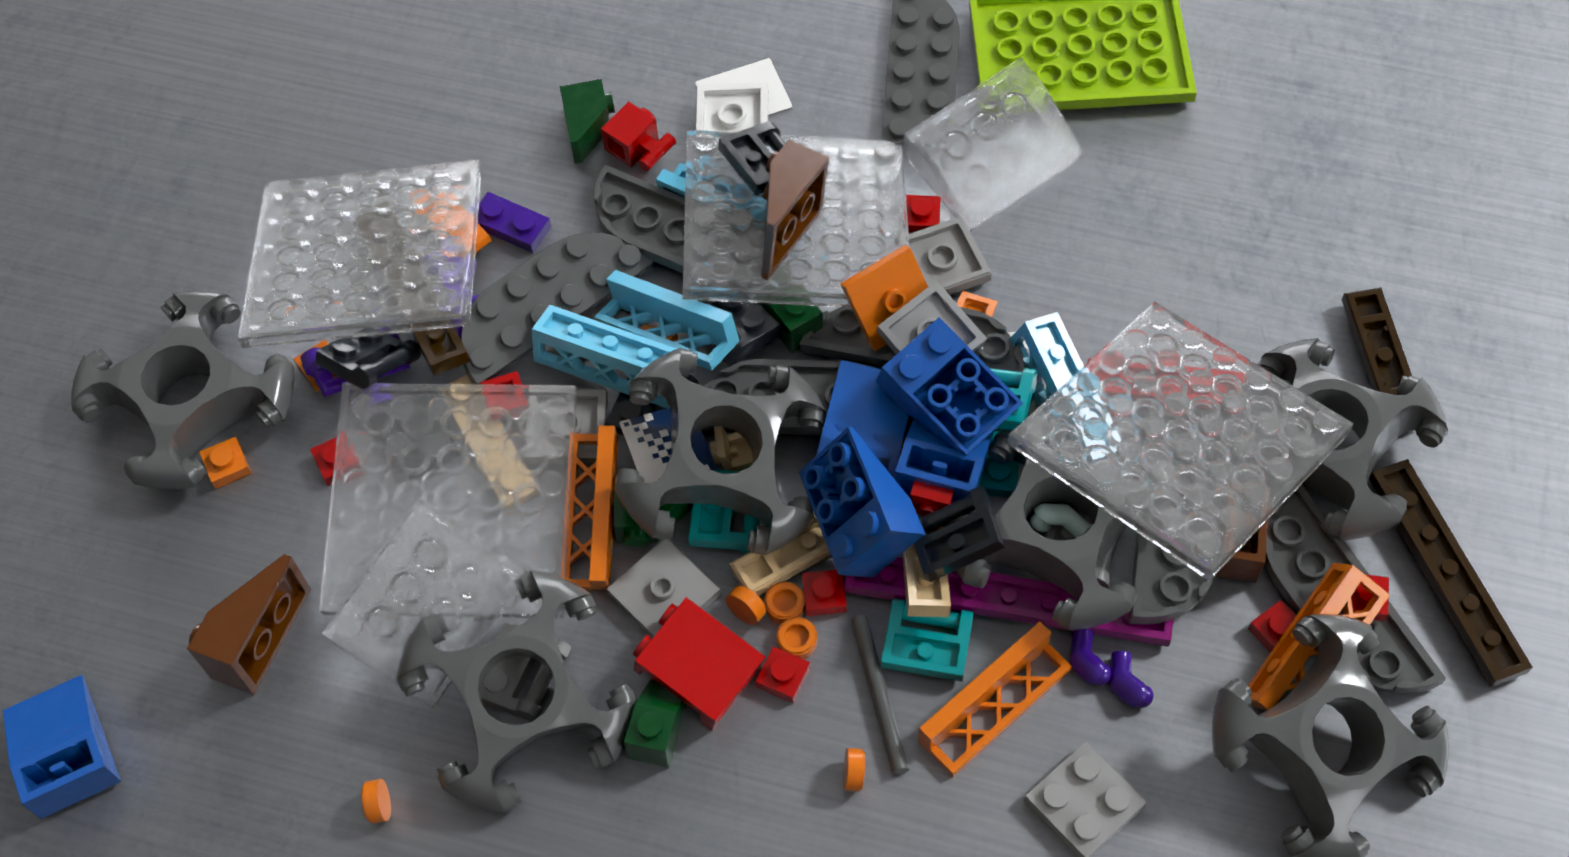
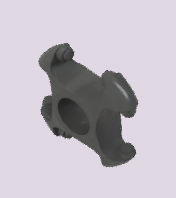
M212 291L172 293L173 296L164 302L165 304L161 306V309L171 322L175 320L177 322L150 346L117 363L112 368H109L113 364L102 349L97 352L93 351L87 356L83 355L71 392L72 411L80 420L92 423L100 417L101 411L104 408L118 405L125 407L140 417L150 426L156 442L153 454L150 456H133L124 464L126 475L136 485L164 490L195 488V484L204 478L203 476L207 471L197 458L192 460L190 458L217 434L255 411H258L256 415L266 428L274 427L281 421L284 422L293 396L295 380L293 364L285 356L280 354L270 356L265 363L264 373L253 375L227 359L212 345L214 331L222 324L235 322L241 314L239 306L227 294ZM191 375L210 376L205 388L195 398L183 404L169 406L160 404L164 392L174 382Z
M1319 338L1291 342L1265 353L1256 367L1255 376L1264 383L1278 382L1284 379L1292 384L1286 402L1273 420L1259 435L1252 439L1242 440L1240 433L1231 427H1224L1213 439L1214 453L1226 485L1237 484L1260 488L1261 482L1257 480L1258 475H1265L1292 484L1300 481L1304 487L1346 509L1338 508L1336 513L1330 511L1323 525V530L1328 531L1329 535L1339 538L1340 541L1369 537L1398 525L1407 510V501L1396 494L1379 496L1373 493L1367 486L1368 480L1377 462L1404 432L1415 430L1420 442L1431 448H1435L1442 443L1448 434V426L1440 402L1423 377L1419 379L1411 375L1409 377L1404 375L1397 389V394L1400 395L1375 391L1351 383L1322 369L1323 365L1327 367L1330 365L1335 349L1331 348L1329 344L1321 342ZM1330 421L1350 428L1357 434L1360 440L1345 449L1325 450L1316 448L1303 440L1299 432L1313 423Z
M678 348L662 355L644 367L631 380L629 396L630 401L638 405L649 404L650 401L657 398V394L666 399L670 408L672 430L671 455L664 474L658 481L650 484L644 483V478L639 476L637 470L629 468L619 470L614 489L630 517L651 538L666 539L673 536L675 518H670V511L659 510L660 506L686 503L714 504L755 517L763 522L764 526L757 525L755 531H749L747 550L752 551V553L765 556L792 542L813 522L815 513L808 497H795L794 501L788 502V505L780 500L776 489L774 471L775 443L780 424L784 419L791 416L798 417L797 422L803 427L804 431L809 433L822 432L827 413L816 393L793 368L776 365L769 368L767 385L772 386V392L781 394L771 396L730 394L701 386L686 379L689 376V372L695 373L698 353ZM709 426H724L735 430L746 439L751 448L753 464L743 471L732 474H721L710 470L697 459L691 447V437L697 431Z
M1053 417L1026 421L1024 432L1003 430L997 433L989 446L988 456L993 461L1004 464L1014 460L1024 465L1015 491L994 516L1005 548L956 570V573L965 585L983 588L990 576L991 570L987 568L988 564H1000L1017 568L1049 581L1078 600L1076 601L1069 597L1065 602H1058L1052 616V620L1057 621L1058 625L1067 628L1069 631L1106 624L1129 613L1137 599V590L1128 583L1119 582L1118 584H1111L1109 589L1102 587L1098 583L1097 577L1106 554L1128 525L1139 517H1148L1151 520L1152 526L1163 532H1168L1170 528H1173L1180 516L1175 492L1158 461L1145 456L1142 458L1137 456L1131 466L1130 475L1133 476V482L1081 469L1046 449V447L1055 449L1057 445L1062 446L1067 438L1069 428L1064 427L1063 423L1055 421ZM1042 503L1066 504L1088 516L1093 525L1086 533L1075 539L1057 541L1044 538L1035 532L1029 525L1031 516L1035 514L1034 509ZM964 515L947 524H944L943 528L967 517V515Z
M537 571L523 574L514 581L522 600L528 597L531 603L540 598L542 599V606L533 617L497 640L455 651H442L435 647V644L446 640L444 633L449 632L442 613L436 615L433 613L421 618L405 645L396 677L399 687L406 697L426 688L424 683L429 681L426 670L430 668L439 669L445 673L456 686L469 708L476 732L479 751L478 765L469 774L465 764L459 766L457 761L438 768L437 772L439 775L437 777L444 791L472 806L490 811L505 813L522 802L514 782L508 785L504 779L493 784V775L500 764L539 738L582 727L594 728L601 736L591 740L593 747L587 750L595 769L614 763L625 747L624 740L635 703L638 700L634 690L630 688L629 684H625L609 692L611 698L607 699L606 702L610 711H599L589 704L576 687L563 664L556 638L555 621L558 614L566 609L569 618L576 617L578 621L589 618L597 613L595 609L596 604L592 594L577 584L558 576ZM514 656L530 657L546 666L555 682L553 700L545 713L534 721L521 725L501 723L490 716L484 708L481 695L484 679L491 668L503 659Z
M1306 615L1295 625L1292 633L1300 644L1318 647V656L1315 663L1283 701L1260 715H1257L1250 707L1252 704L1250 697L1252 691L1243 680L1237 678L1221 688L1217 694L1212 720L1214 757L1220 761L1224 768H1228L1230 772H1233L1248 761L1246 755L1249 749L1245 742L1250 740L1282 772L1309 821V827L1307 825L1300 827L1299 824H1295L1282 833L1283 845L1291 856L1365 857L1370 849V844L1360 833L1349 831L1348 825L1352 814L1364 797L1384 776L1405 762H1408L1412 768L1408 773L1410 779L1409 786L1418 796L1424 798L1427 795L1433 794L1444 784L1448 765L1447 724L1436 710L1431 709L1430 706H1424L1411 717L1413 722L1410 727L1415 733L1413 734L1384 704L1368 680L1357 655L1358 652H1361L1362 655L1367 654L1379 645L1378 635L1372 629V625L1341 615ZM1325 704L1333 706L1343 715L1351 732L1352 747L1349 759L1338 772H1333L1320 760L1313 744L1312 729L1315 717Z

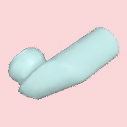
M1042 503L1034 509L1035 514L1030 518L1032 527L1039 532L1048 531L1051 525H1061L1075 538L1086 533L1092 526L1071 506L1066 504Z

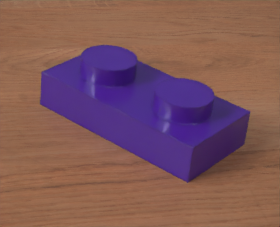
M491 192L486 193L471 214V217L486 233L531 253H534L552 226L549 217Z

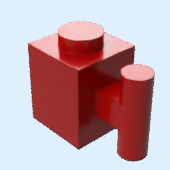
M629 101L601 128L605 151L631 168L638 162L639 166L646 172L677 143L674 136L670 133H666L659 140L657 121L654 115L645 108L640 109Z

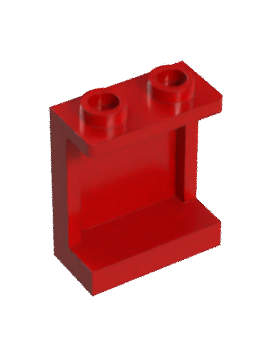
M685 597L678 607L672 603L658 621V624L662 627L653 638L646 635L638 644L632 654L636 657L633 670L639 675L645 672L700 714L699 722L712 731L761 668L766 656Z

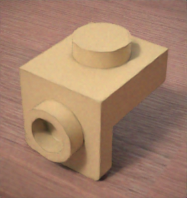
M714 426L716 440L710 442L714 462L716 464L721 463L725 470L743 471L753 464V455L746 439L738 432L727 435L723 426Z

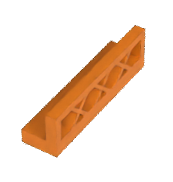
M599 425L598 434L571 433L561 578L575 583L585 590H606L611 582L614 484L617 476L619 437L615 426ZM579 445H597V460L589 468L579 460ZM579 466L583 473L577 478ZM590 478L595 483L594 499L585 506L576 497V491L582 483ZM577 505L581 511L575 516V507ZM588 516L593 522L592 538L583 545L574 536V526L584 517ZM574 542L579 549L572 555ZM585 554L590 559L589 579H571L572 565Z
M1333 563L1248 684L1252 691L1250 696L1252 699L1251 705L1266 711L1275 706L1286 690L1294 689L1305 675L1304 663L1309 656L1318 655V648L1309 645L1304 646L1293 636L1292 630L1304 616L1318 614L1341 615L1358 618L1357 620L1371 624L1390 594L1354 565ZM1360 585L1373 597L1364 610L1353 612L1351 595Z
M1040 621L919 728L918 743L952 778L1071 672L1073 666L1049 644L1052 632ZM1041 654L1058 668L1049 677L1031 676V663ZM1025 669V676H1017ZM1007 684H1024L1025 698L1020 703H1001V689ZM1031 685H1039L1031 692ZM996 695V702H988ZM978 710L996 711V725L990 730H972L971 716ZM1001 711H1008L1009 713L1001 719ZM966 721V729H958ZM948 737L966 738V751L954 762L938 747ZM971 738H980L971 746Z

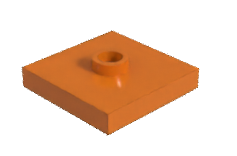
M907 245L900 247L840 283L870 348L875 351L887 344L876 332L878 325L928 288L911 248Z

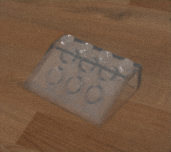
M1022 58L1005 67L904 135L903 147L905 158L937 196H941V201L955 218L963 217L970 232L1084 155L1082 148L1046 87Z
M419 498L322 634L335 646L399 686L396 680L399 662L405 645L421 618L433 613L435 615L442 613L449 632L444 633L446 640L435 644V647L439 650L455 651L475 647L517 589L514 581L519 579V576L526 574L527 571L455 519ZM430 668L426 670L429 681L424 683L426 688L412 696L434 709L452 681L439 669Z

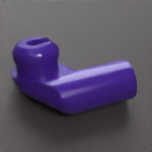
M1090 629L1074 630L1069 663L1073 666L1072 669L1089 684L1105 685L1111 678V668L1092 652L1094 632Z
M1127 651L1112 652L1110 678L1112 692L1132 707H1148L1154 698L1153 690L1132 674V654Z

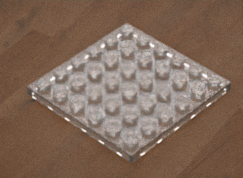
M687 130L682 299L851 308L840 283L904 245L910 247L901 142L780 135L785 143L790 139L828 156L829 164L822 212L769 280L761 278L766 200L763 199V193L757 196L754 195L718 150L719 138L736 132ZM769 145L766 146L771 151V153L774 152Z
M479 160L266 182L238 340L242 349L470 326L481 184Z
M1154 301L1009 434L1008 445L1210 581L1350 434L1353 423Z
M343 383L319 611L323 615L429 616L433 613L435 615L442 613L443 617H533L541 608L542 599L540 598L531 603L528 597L522 600L514 581L519 579V576L530 571L548 573L566 579L577 407L576 385L375 383L367 389H361L351 383ZM564 610L556 618H564Z

